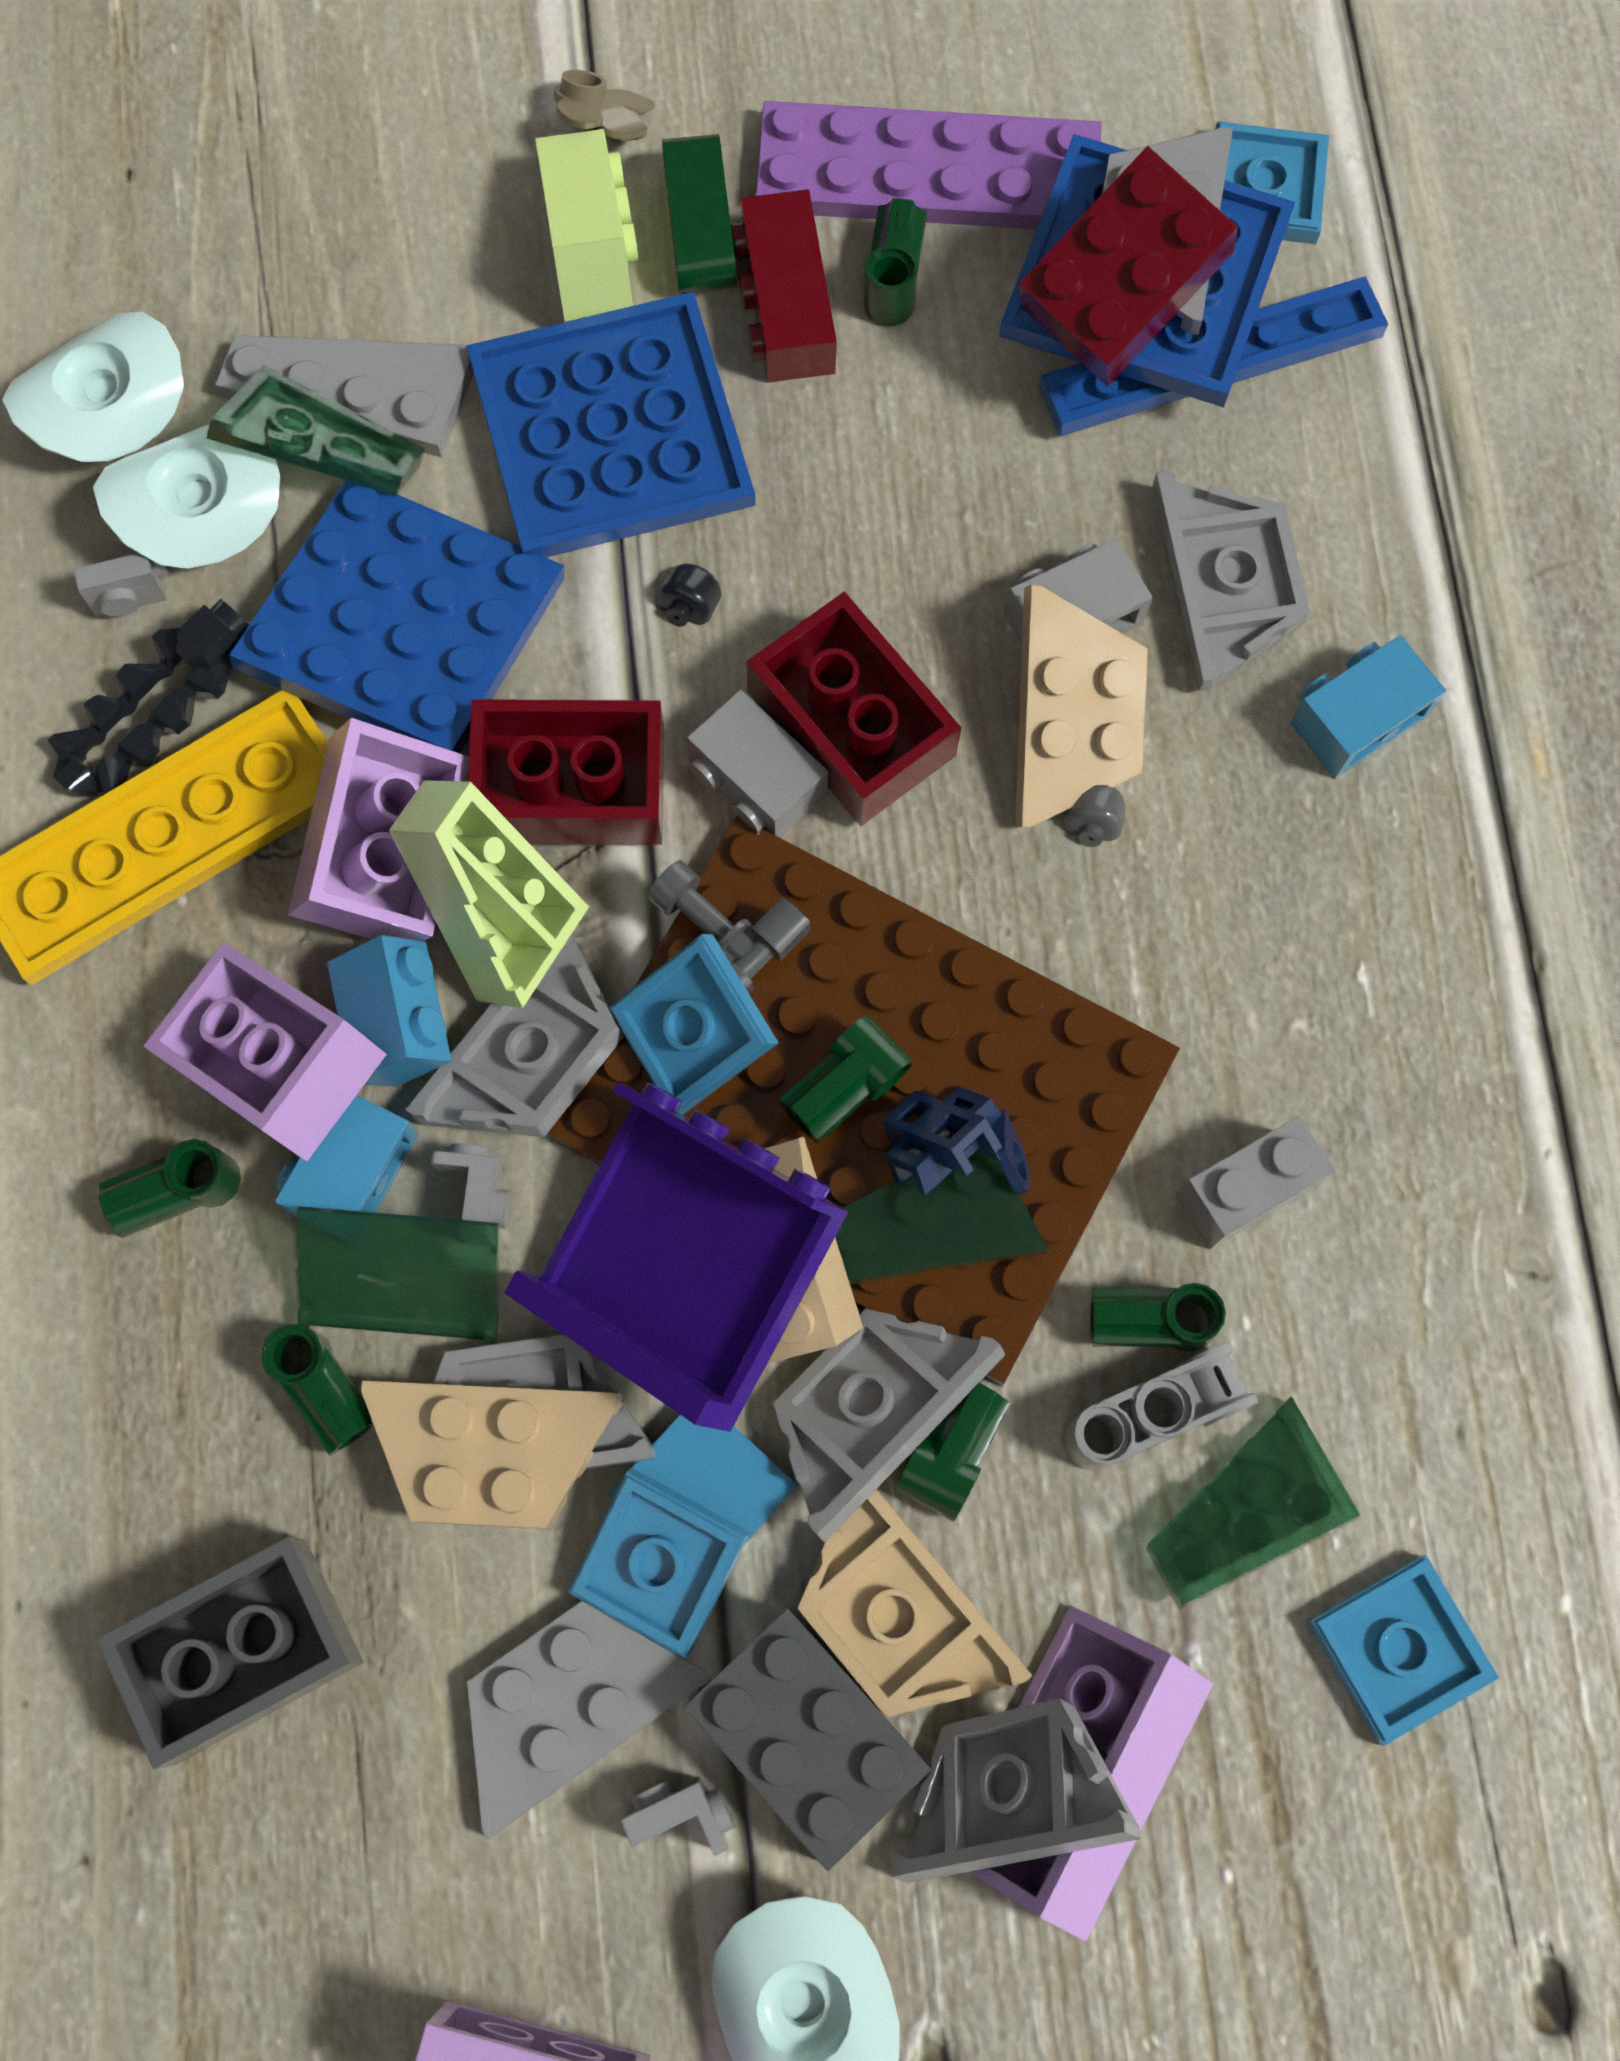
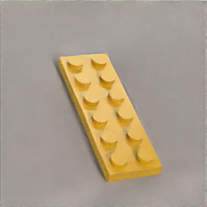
M284 690L279 691L0 856V942L21 977L30 986L310 819L328 741L299 697Z

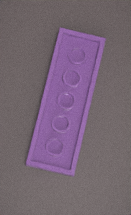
M764 101L756 196L809 189L814 216L876 219L879 205H885L893 198L913 200L916 206L927 211V223L1037 229L1073 134L1101 142L1102 121Z

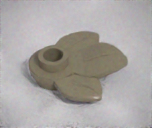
M568 70L562 73L561 83L555 86L554 100L557 102V114L567 124L582 130L598 127L599 129H604L606 136L621 141L638 140L647 135V126L638 114L654 109V101L628 90L606 89V79L593 72Z

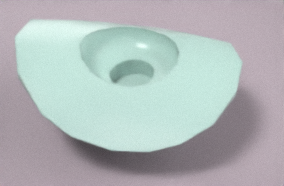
M144 312L117 313L67 342L12 380L2 401L15 427L43 450L79 462L111 461L142 448L161 433L175 414L184 387L180 353L166 326Z
M223 420L202 426L159 445L127 456L105 467L95 482L93 490L102 520L125 547L159 565L189 569L219 563L245 550L264 533L278 509L280 473L271 444L252 425Z
M806 1896L771 1901L744 1916L732 1926L714 1953L712 1989L716 2012L732 2061L899 2060L900 2023L889 1979L879 1953L864 1926L841 1904Z

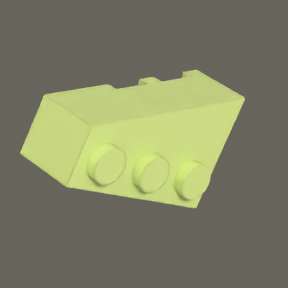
M604 129L535 138L564 321L567 322L633 306L627 262L638 261V251L634 226L631 223L627 189L624 187L620 153H608Z
M424 780L391 826L389 832L476 1001L523 1008L589 906L471 782Z

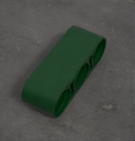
M719 134L662 139L679 292L737 287L734 246Z

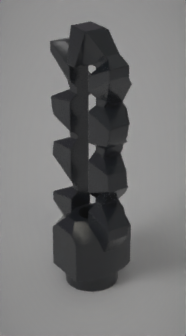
M220 598L210 609L204 604L181 628L160 629L154 633L152 640L160 663H125L116 674L123 695L116 699L96 695L84 703L91 727L56 733L48 739V742L58 755L53 778L74 797L103 796L127 781L131 765L150 767L160 752V738L163 732L179 735L191 726L195 697L219 699L225 693L229 673L233 668L229 655L249 624ZM184 660L193 669L186 677L185 684L179 689L172 690L150 712L148 721L145 724H138L118 744V750L113 755L105 757L96 766V772L93 773L83 763L87 759V753L93 747L101 745L106 740L107 733L122 718L133 714L137 709L139 701L160 680L171 676L174 668Z

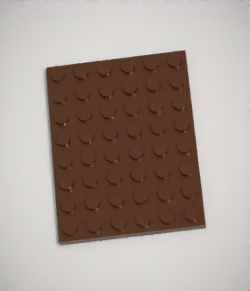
M737 815L700 876L701 881L696 891L734 925L743 919H747L755 925L783 897L810 921L811 931L781 962L772 957L751 979L754 990L749 995L779 1043L683 1115L690 1119L694 1111L697 1110L730 1128L725 1140L738 1148L743 1139L766 1148L804 1137L817 1179L831 1187L826 1199L848 1212L835 1238L856 1306L863 1311L870 1309L895 1315L898 1320L905 1323L921 1321L942 1326L946 1333L978 1341H980L981 1336L993 1338L1001 1345L1005 1356L990 1370L985 1378L1003 1386L1176 1058L1180 1047L763 828L756 833ZM681 911L678 913L636 985L701 934H705ZM869 1014L914 1063L909 1071L889 1091L875 1101L867 1099L828 1136L816 1144L808 1136H805L791 1121L786 1111L780 1105V1098L829 1056L827 1054L829 1048L844 1031L857 1020ZM625 1035L548 1132L550 1139L598 1165H601L633 1105L631 1101L613 1091L617 1082L639 1092L643 1091L647 1082L653 1084ZM958 1086L989 1097L993 1100L999 1111L1006 1110L1021 1142L1030 1172V1191L1018 1195L1012 1188L999 1160L977 1151L968 1158L974 1169L969 1175L965 1176L952 1171L926 1196L919 1193L913 1174L902 1184L894 1182L885 1156L894 1145L889 1140L882 1120L915 1090L942 1101ZM914 1113L906 1122L912 1124L916 1121V1114Z

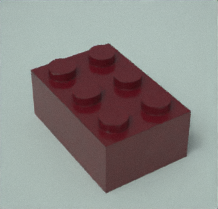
M1147 145L1019 283L1021 308L1108 387L1234 253L1238 226Z
M845 591L746 661L747 692L777 724L829 772V790L860 827L956 757L962 727Z
M472 699L468 782H471L529 844L662 845L665 730L661 700Z

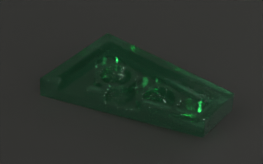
M265 365L211 418L206 439L396 496L419 469L425 452L423 447Z
M977 1151L968 1158L974 1169L969 1175L965 1176L952 1171L926 1196L919 1193L912 1174L902 1184L892 1182L843 1207L842 1209L846 1210L848 1214L835 1237L850 1285L916 1275L922 1271L960 1265L966 1267L986 1264L992 1260L1023 1256L1024 1258L1043 1255L1049 1251V1248L1022 1199L1012 1188L999 1160Z
M1291 1396L1275 1412L1274 1416L1234 1454L1233 1458L1205 1487L1203 1486L1148 1543L1146 1549L1180 1610L1356 1521L1360 1513Z

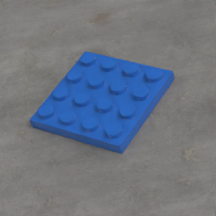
M1073 134L1001 321L999 337L1078 361L1021 308L1019 283L1102 195L1109 155L1127 151L1126 149ZM1225 180L1220 211L1238 226L1234 253L1209 278L1203 319L1198 335L1190 334L1180 328L1182 318L1175 315L1119 375L1224 408L1295 201Z
M694 291L467 345L523 554H539L544 557H550L756 506L755 491Z
M349 475L229 656L233 669L348 719L354 718L460 754L470 737L472 699H493L564 581V565L539 554H523L521 547L358 477Z

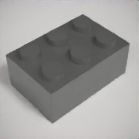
M291 1536L282 1539L96 1639L153 1770L179 1764L364 1663L307 1541Z
M788 1608L684 1706L827 1872L932 1770Z

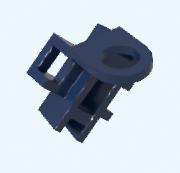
M958 1086L942 1101L915 1090L882 1120L889 1140L894 1145L885 1156L894 1182L902 1184L913 1174L919 1193L926 1196L952 1171L965 1176L969 1175L974 1169L968 1158L977 1151L999 1160L1012 1188L1018 1195L1030 1191V1172L1021 1142L1006 1110L999 1111L993 1100L989 1097ZM914 1113L916 1114V1121L912 1124L906 1122Z

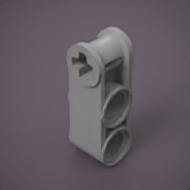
M1229 1341L1176 1365V1368L1091 1405L1070 1420L1065 1429L1063 1442L1066 1453L1073 1463L1083 1469L1096 1471L1112 1466L1198 1426L1204 1425L1206 1427L1259 1403L1255 1393L1246 1392L1229 1357L1234 1351ZM1148 1394L1159 1395L1169 1403L1172 1419L1168 1427H1158L1147 1418L1144 1402ZM1088 1421H1101L1112 1432L1113 1447L1109 1454H1098L1086 1444L1084 1428Z

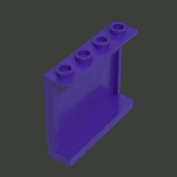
M617 1082L613 1091L633 1103L630 1111L541 1276L516 1270L504 1294L694 1425L731 1432L848 1212L826 1199L831 1187L796 1168H794L789 1178L775 1169L780 1157L747 1139H743L738 1148L725 1140L730 1128L697 1110L694 1111L690 1119L677 1112L682 1100L648 1082L642 1092Z

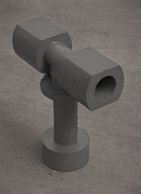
M682 860L674 862L655 880L648 891L647 898L666 915H670L679 909L705 934H713L749 994L754 990L751 979L772 957L781 962L811 931L810 921L783 897L755 925L747 919L739 921L736 925L732 924L696 891L701 877Z

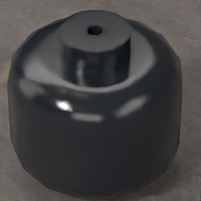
M684 563L675 566L667 574L657 591L656 604L661 611L665 612L667 620L675 626L683 627L687 622L703 625L711 619L722 592L719 582L713 574L698 565Z

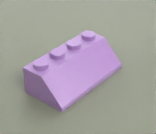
M1070 1605L1018 1708L1058 1698L1075 1706L1141 1832L1213 1687V1683L1172 1654ZM1136 1840L970 1871V1873L1039 1918L1087 1942Z

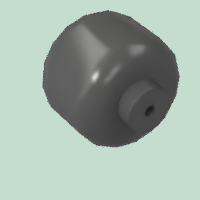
M1094 785L1085 791L1071 808L1064 811L1062 826L1067 833L1078 836L1079 842L1087 847L1099 846L1103 840H1116L1120 836L1124 825L1126 809L1124 798L1115 787Z

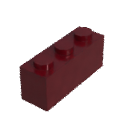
M809 189L740 198L741 223L731 224L735 260L746 259L748 273L740 274L744 310L754 309L757 323L748 325L752 360H763L767 383L835 374L837 339Z

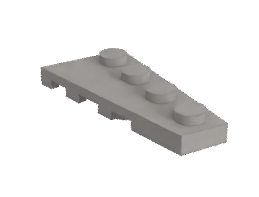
M235 335L215 387L220 397L442 458L472 378L473 369L467 345Z

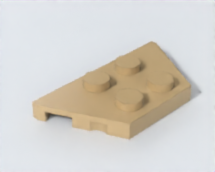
M1041 585L1024 587L1015 826L1032 827L1071 808L1078 798L1094 785L1115 787L1141 774L1143 767L1148 649Z
M362 1381L361 1385L363 1398L410 1522L549 1530L567 1502L566 1495L577 1478L581 1477L594 1455L592 1450L613 1415L616 1416L620 1410L623 1397L620 1393L381 1381Z
M877 1489L825 1542L797 1609L886 1718L940 1703L967 1698L975 1694L1010 1685L1025 1683L1033 1676Z

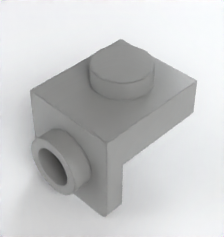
M133 551L134 554L74 568L78 591L95 617L104 615L119 617L133 613L138 607L166 601L162 577L171 575L170 566L159 565Z
M454 1143L450 1146V1152L432 1151L430 1165L439 1176L467 1179L460 1233L468 1243L494 1246L497 1228H507L511 1208V1191L502 1189L504 1168L496 1156H489L490 1150L487 1147L475 1144Z
M701 1778L673 1791L670 1781L667 1779L630 1797L635 1810L624 1815L621 1822L632 1847L697 1816L713 1855L716 1856L728 1850L729 1844L724 1833L735 1828L733 1819L720 1789L716 1788L707 1793Z

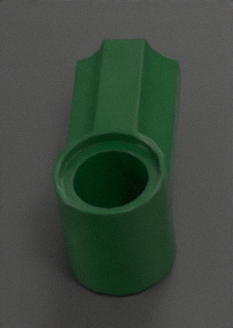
M893 198L889 203L878 206L871 251L865 263L864 310L871 320L884 326H896L904 323L912 316L915 309L916 283L927 223V211L920 209L910 199Z
M869 1014L857 1020L844 1031L827 1052L829 1056L780 1098V1105L786 1111L791 1121L805 1136H808L816 1144L828 1136L867 1099L875 1101L889 1091L909 1071L914 1063Z
M198 1139L186 1140L174 1146L166 1157L98 1183V1200L103 1215L111 1225L115 1235L124 1238L201 1206L213 1208L224 1205L234 1197L239 1189L241 1182L240 1168L232 1157L208 1142ZM212 1160L214 1168L212 1177L205 1185L194 1188L192 1186L193 1171L203 1161Z
M1190 1283L1179 1288L1091 1289L1090 1333L1092 1347H1175L1178 1350L1190 1352L1200 1350L1209 1344L1219 1333L1225 1322L1226 1311L1223 1300L1215 1290L1204 1284ZM1191 1302L1202 1307L1207 1314V1330L1200 1333H1191L1181 1328L1175 1317L1176 1306L1180 1303Z
M290 1324L275 1329L266 1338L262 1348V1364L266 1373L273 1380L279 1382L329 1456L351 1445L374 1426L363 1396L335 1358L329 1341L321 1333L299 1324ZM305 1338L310 1342L313 1349L312 1362L304 1372L291 1375L283 1364L284 1351L292 1341Z
M978 1383L913 1451L894 1489L954 1522L980 1474L981 1468L978 1464L1005 1417V1412L1010 1402L991 1388Z

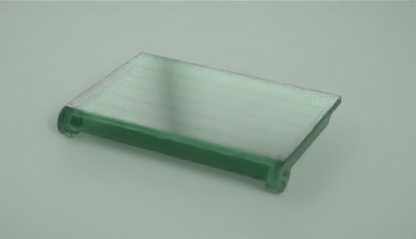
M298 1206L299 1325L307 1328L320 1326L485 1340V1343L496 1344L499 1329V1223Z

